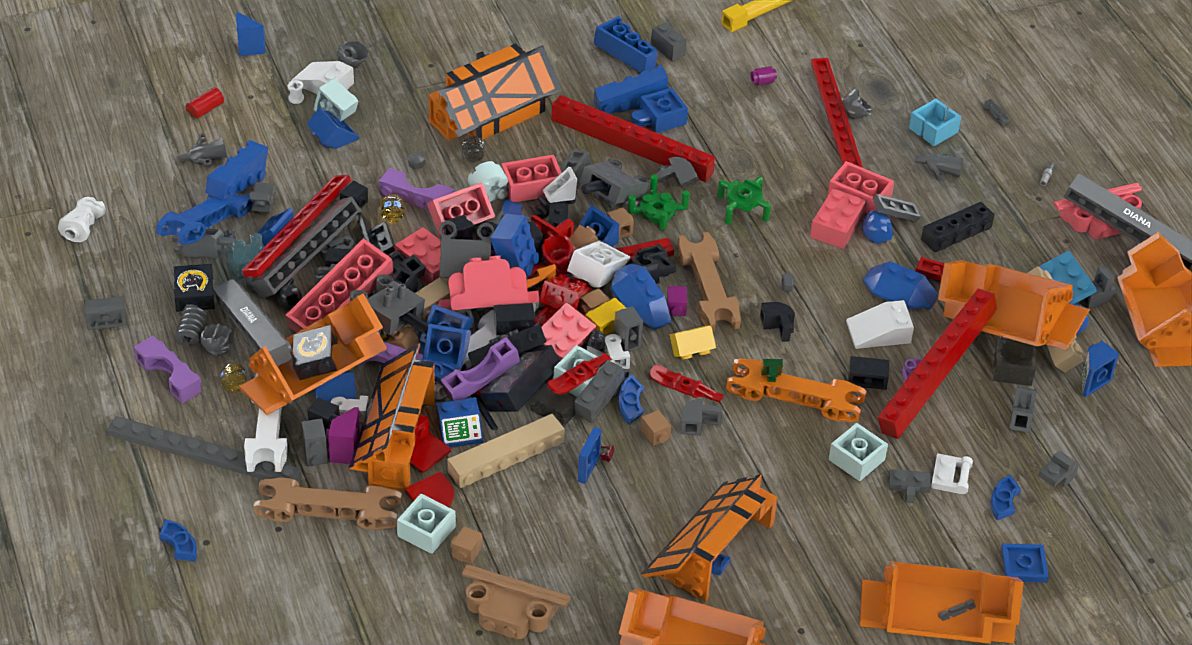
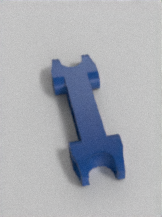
M249 194L233 195L225 200L208 195L206 201L181 214L173 211L165 214L157 223L156 233L161 236H179L177 242L183 245L194 243L204 236L207 228L232 215L238 218L245 216L252 209L253 203L250 200Z

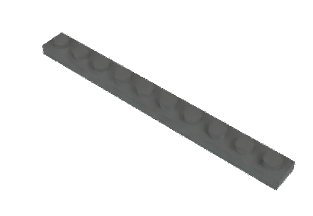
M115 416L107 428V435L263 480L290 478L298 481L301 475V468L284 464L281 472H275V465L269 461L260 462L255 466L253 472H247L245 452Z

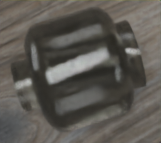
M469 136L462 142V157L472 163L482 160L485 155L484 141L477 136Z

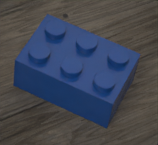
M505 214L491 236L496 256H501V259L506 260L510 268L519 267L523 269L527 280L539 259L534 246V239L531 236L530 225L527 222L526 215Z

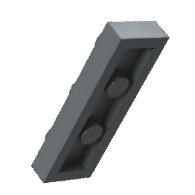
M879 194L872 198L876 205L875 208L879 213L916 222L921 218L914 203Z

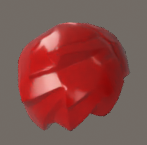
M556 234L555 237L550 235L547 239H544L542 255L546 263L549 265L555 264L556 267L569 266L572 255L576 250L570 240L560 234Z

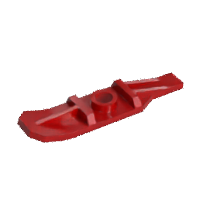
M604 353L589 361L584 360L558 378L548 381V388L554 393L565 394L595 376L599 368L607 360L611 361L612 358Z
M654 365L649 372L650 378L658 384L694 398L705 397L720 403L724 397L723 394L705 386L702 381H696L681 375V373L672 372L661 365Z

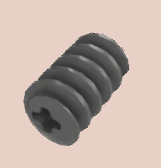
M188 304L185 306L175 334V341L183 346L196 345L200 341L207 319L205 311L196 305Z

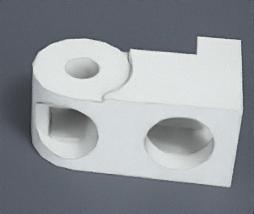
M616 334L607 335L604 352L612 358L611 362L624 369H630L629 351L623 352L621 337Z
M361 395L360 400L336 397L331 400V403L339 406L340 415L354 407H359V420L363 422L369 406L368 396Z

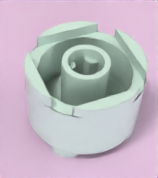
M492 161L484 162L475 167L476 171L473 174H469L468 183L470 187L483 183L490 202L507 197L508 178L499 164L497 165Z

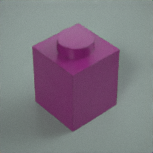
M668 286L667 306L670 316H686L687 287Z

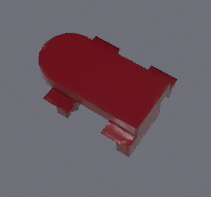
M614 445L601 446V448L608 449V452L600 453L601 460L611 461Z

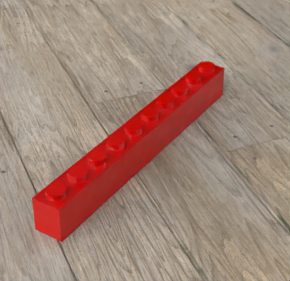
M560 95L552 103L551 120L663 166H671L669 158H684L690 162L699 180L705 183L714 173L715 156L563 95Z
M977 288L879 414L878 421L882 434L899 439L997 311L994 293Z

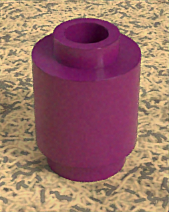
M772 66L756 68L750 72L751 82L753 85L757 84V86L774 83L775 79H777L776 70Z

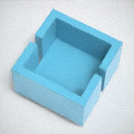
M934 99L911 113L909 129L919 136L923 135L924 140L936 146L958 133L961 116L950 108L947 110L945 104L938 99Z

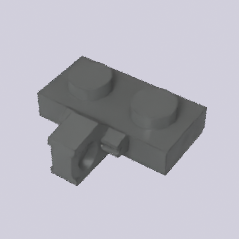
M889 470V490L905 492V502L914 503L915 493H930V472Z

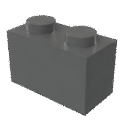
M666 22L652 28V46L672 62L685 56L687 39Z
M633 306L616 311L614 334L621 337L623 352L640 349L642 346L643 320Z
M322 419L303 421V444L307 467L328 464L326 435Z

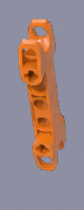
M741 358L734 360L733 372L743 377L728 378L726 390L732 394L752 401H758L762 396L820 409L822 410V415L831 420L859 421L861 409L849 403L860 404L865 401L866 390L860 386L839 379L832 380L830 384H825L783 373L777 375L776 382H768L767 375H761L762 361ZM738 365H743L747 369H741ZM731 384L739 385L741 388H735ZM857 392L861 394V396H855L851 393ZM846 411L853 412L855 415H848Z

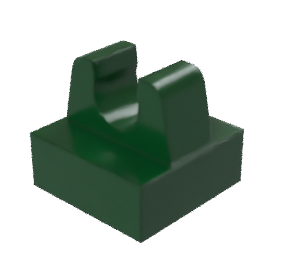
M763 359L761 375H767L768 382H776L777 375H781L783 359Z

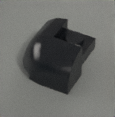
M660 244L641 249L632 258L633 264L647 269L656 284H660V276L665 277L676 272V265L668 259L667 251Z

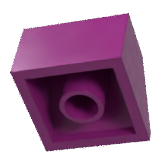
M354 407L333 419L330 429H326V441H329L327 442V454H330V463L350 464L360 434L359 407Z

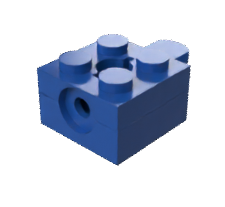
M671 87L641 96L640 110L632 112L631 123L640 127L650 125L655 133L686 125L688 107Z

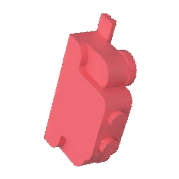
M1139 183L1107 189L1136 208H1141V199L1133 195V193L1142 191ZM1067 199L1053 202L1057 210L1060 211L1062 219L1068 222L1077 232L1087 231L1094 239L1123 234Z
M490 256L487 261H482L481 257L470 258V262L465 264L463 268V273L457 272L449 277L450 299L439 300V306L453 311L494 307V305L539 302L538 291L527 292L526 273L519 267L510 268L509 263L501 259V256Z

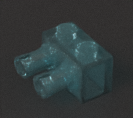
M258 233L250 236V244L245 245V242L242 240H237V243L236 241L233 242L234 251L226 253L227 268L237 280L245 278L241 270L264 248L262 236Z

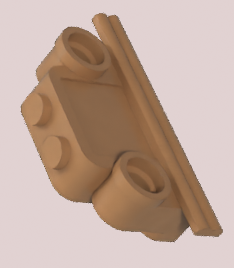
M468 564L462 573V576L474 579L473 583L466 589L468 609L473 613H478L479 626L487 631L500 633L509 638L523 639L527 636L529 630L533 632L546 630L552 617L556 614L558 605L567 608L571 596Z

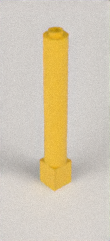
M753 0L742 6L736 4L722 11L721 24L732 33L747 26V21L793 0Z

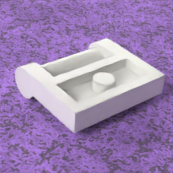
M937 453L931 488L966 494L969 488L967 481L969 470L973 464L972 458L967 456L958 458ZM955 467L961 468L958 483L953 482Z

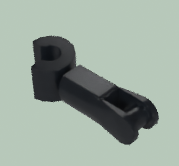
M537 197L540 203L536 206L531 204L529 208L539 218L545 219L550 213V202L547 198L545 200L543 197ZM575 198L574 200H567V201H560V202H553V203H556V204H558V203H560V204H568V205H569V204H574V203L576 202V198Z

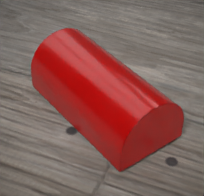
M213 87L187 103L186 111L196 118H200L224 103V97L218 88Z

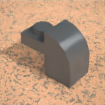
M681 157L669 158L671 166L665 165L659 168V172L656 173L660 182L677 175L682 187L699 180L690 162Z
M255 182L254 192H250V200L253 203L252 211L272 212L276 195L274 184Z
M1105 265L1097 268L1095 279L1092 281L1097 292L1081 300L1088 309L1105 304L1113 297L1117 290L1113 285L1114 276Z
M1017 386L1010 419V429L1030 432L1037 393L1036 389Z
M695 399L688 402L682 411L681 434L701 436L702 424L721 425L723 406L703 405V399Z
M1058 451L1053 454L1052 460L1039 471L1038 476L1053 487L1057 484L1064 487L1076 477L1079 464L1063 452Z

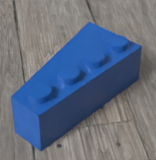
M619 16L596 27L594 45L601 50L606 51L640 73L645 70L651 71L655 69L658 51L646 40H641L637 32L633 33L627 23L623 24L621 22L622 19Z
M659 65L650 72L645 70L641 72V75L633 78L628 76L619 83L614 81L595 88L594 104L596 108L608 114L640 109L641 96L667 89L668 77L663 66Z
M249 140L246 143V148L241 147L235 157H229L225 165H220L207 176L205 193L225 200L255 185V182L262 181L266 175L265 166L268 147Z

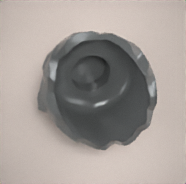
M347 41L339 45L337 61L357 68L367 59L369 51L366 49V45L360 41Z
M859 89L849 91L841 100L844 109L853 118H862L872 113L871 105H868L860 97Z
M211 324L204 328L200 338L201 344L210 354L219 357L231 348L234 331L232 328L228 329L226 325Z

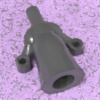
M204 133L199 134V139L191 147L190 152L178 155L180 162L192 160L196 164L202 163L207 167H211V159L228 158L223 137L202 145L207 140Z
M933 154L928 157L916 155L915 162L926 164L934 172L936 179L942 181L943 172L960 177L963 158L950 157L947 154H942L941 156Z

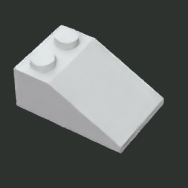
M340 61L312 62L291 81H301L304 89L317 94L321 86L335 78L347 90L354 84L353 67Z
M597 241L575 250L567 271L572 273L575 278L587 281L590 286L599 288L607 284L614 277L616 270L622 268L629 261L630 256L601 241Z
M904 300L882 303L846 320L855 349L909 344L912 340L914 326Z

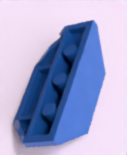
M891 261L872 267L863 278L864 284H866L873 295L890 302L904 300L908 309L925 308L931 310L938 300L939 295L924 275Z
M629 264L616 270L611 291L620 303L626 308L633 306L643 320V325L650 326L653 330L671 323L665 296L645 267Z

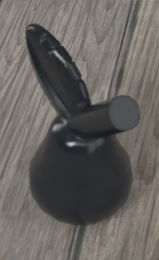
M293 278L274 294H277L280 306L288 310L292 309L302 299V293L299 288L292 285L294 283Z

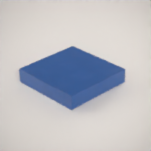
M593 428L579 454L578 482L586 484L600 458L602 429Z
M1002 543L1001 552L1005 576L1018 577L1023 582H1048L1049 576L1044 545Z

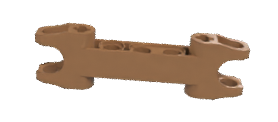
M702 232V241L699 243L689 242L685 235H678L677 244L681 266L691 265L703 301H698L697 306L702 324L704 326L711 325L712 332H715V322L718 320L728 321L734 329L740 328L741 319L738 300L736 296H726L714 262L719 261V250L716 241L709 232Z
M290 478L264 479L259 482V493L273 498L256 501L254 503V514L258 517L278 522H288L292 520L293 515L357 520L358 526L363 529H392L397 527L398 515L383 509L401 506L402 493L382 486H367L363 489V493L302 488L296 480ZM264 486H271L274 489H267ZM387 497H395L396 500L387 499ZM259 508H265V509H269V510H268V511H262V510H260ZM383 519H390V520H392V521H391V522H387V521H384Z

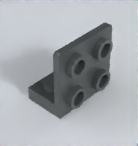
M124 296L85 301L86 308L84 309L88 330L127 326Z

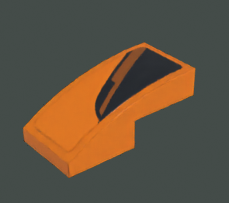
M555 264L538 269L537 277L526 280L527 292L541 290L545 280L556 277Z

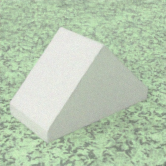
M568 167L543 189L550 203L575 199L577 178L572 168Z

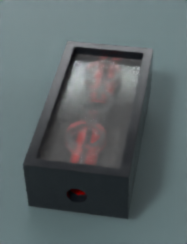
M539 345L519 353L520 363L485 386L480 395L490 412H518L554 373V367L560 362L552 345Z

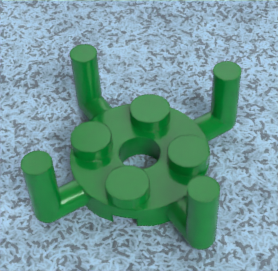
M653 174L650 180L651 194H645L640 206L635 207L636 196L629 195L628 213L641 214L644 219L647 217L650 219V222L658 223L660 230L664 231L667 228V222L676 215L677 210L688 209L690 192L684 190L682 192V203H676L669 193L659 194L657 192L658 176Z
M761 176L757 177L754 181L744 180V182H738L739 180L729 183L723 179L719 180L717 197L720 199L724 198L725 189H727L726 201L729 205L725 211V224L730 225L732 223V214L735 208L742 209L744 212H750L752 208L758 205L763 207L762 220L765 222L769 221L771 204L763 200V178Z

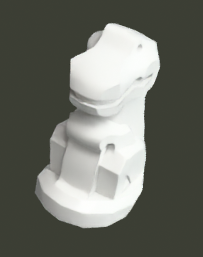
M84 197L78 200L76 208L59 220L58 230L61 235L73 242L87 240L90 234L89 226L94 224L95 218L102 217L106 212L104 203L96 201L93 197Z

